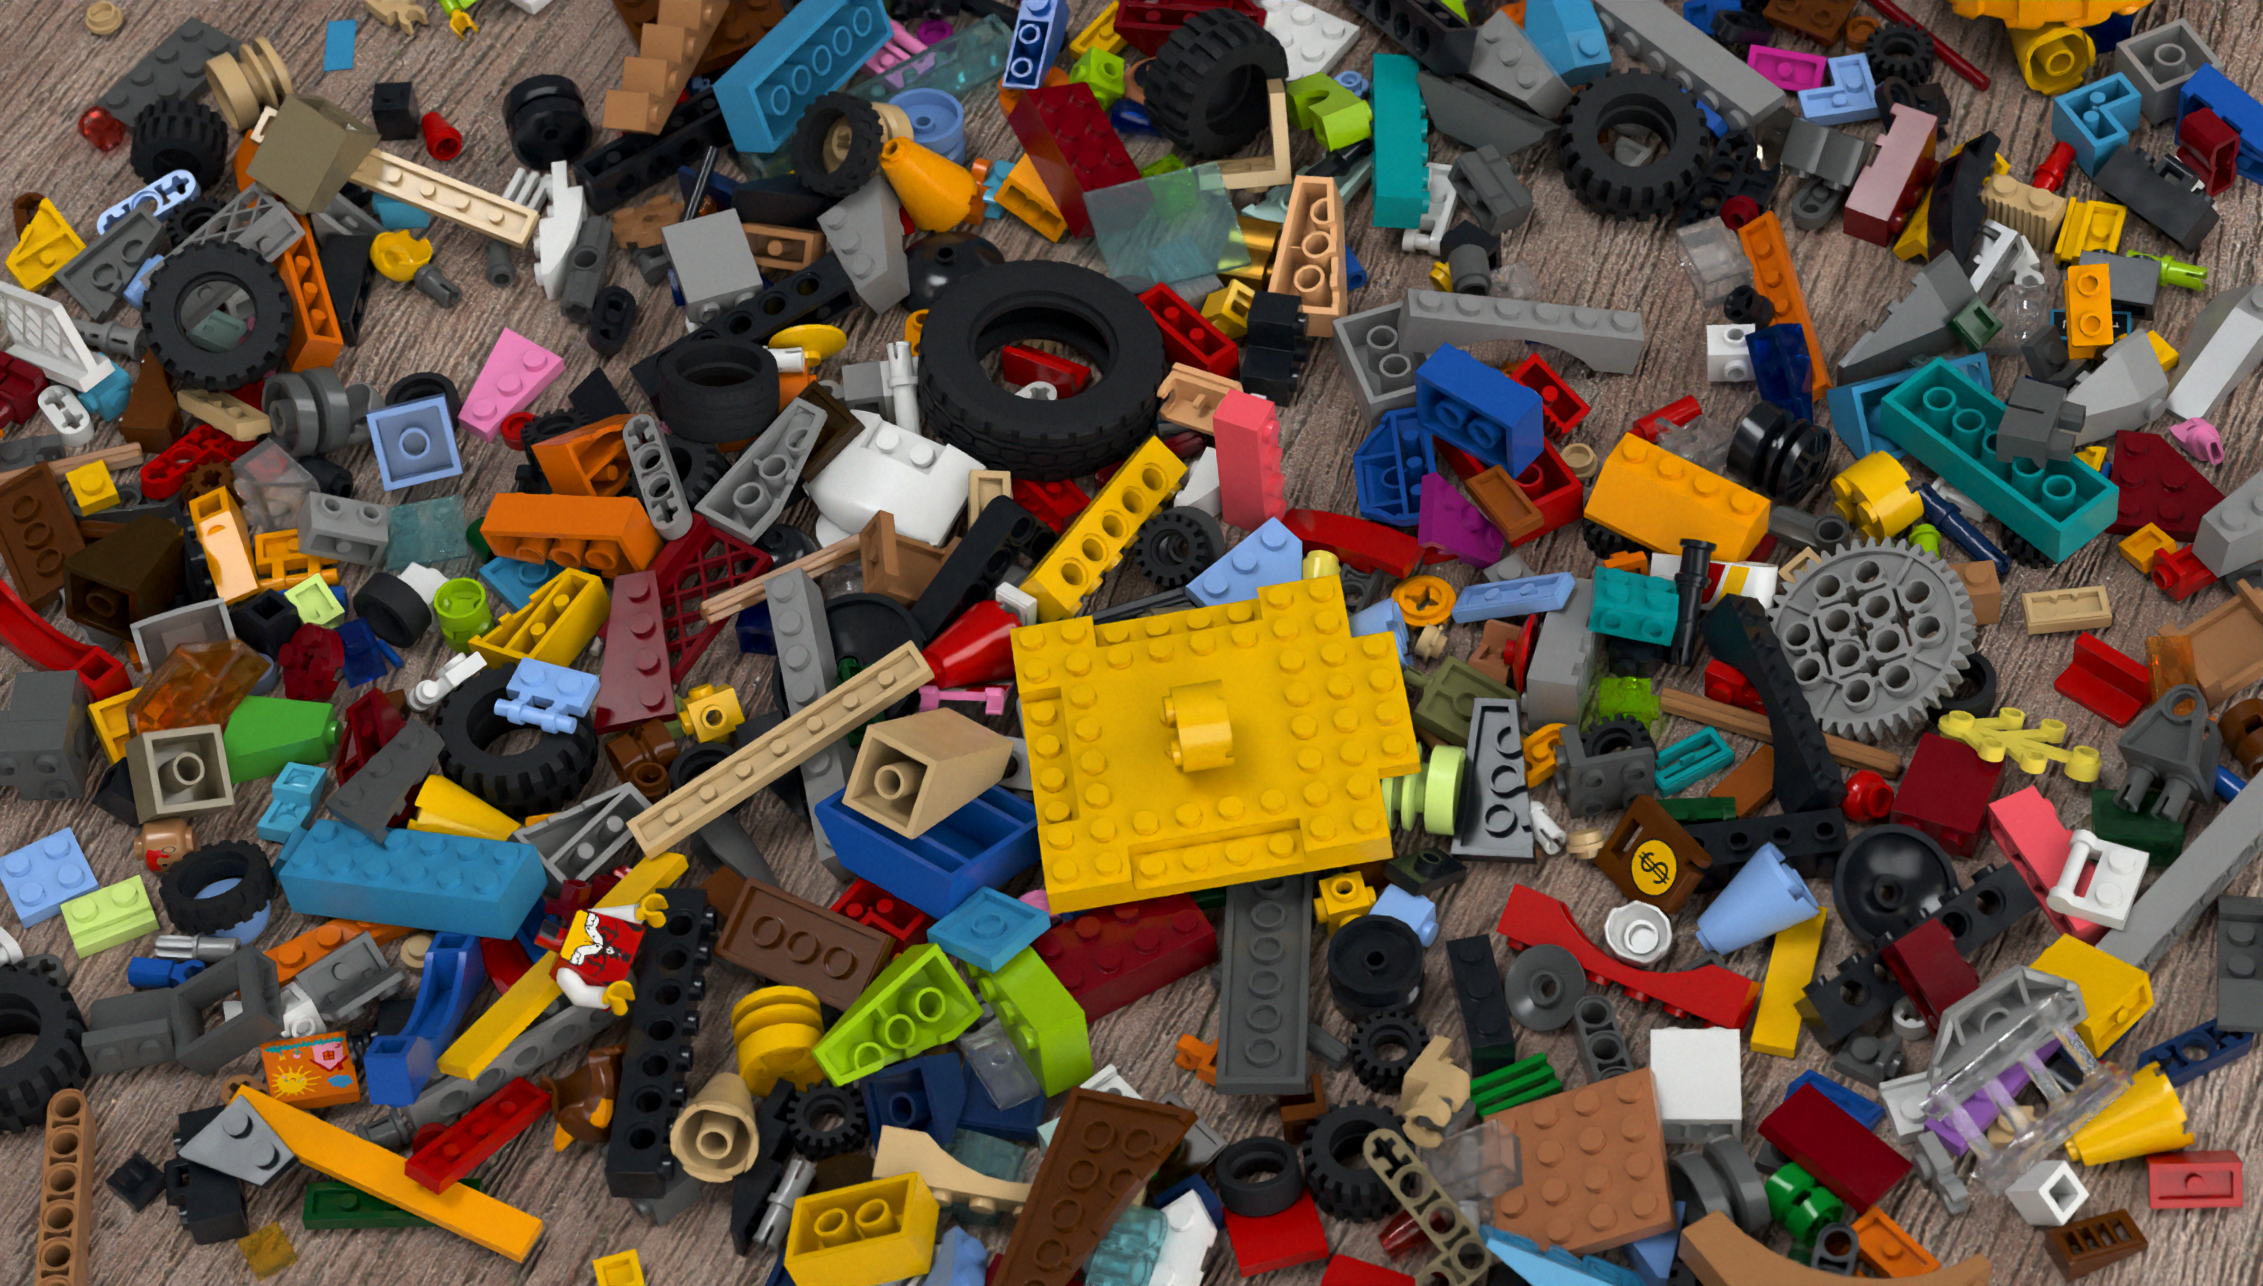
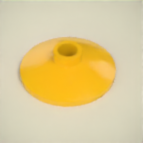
M808 324L778 332L769 340L768 347L769 349L803 347L804 356L808 361L809 367H815L821 363V360L841 352L847 344L846 334L839 328L822 324Z

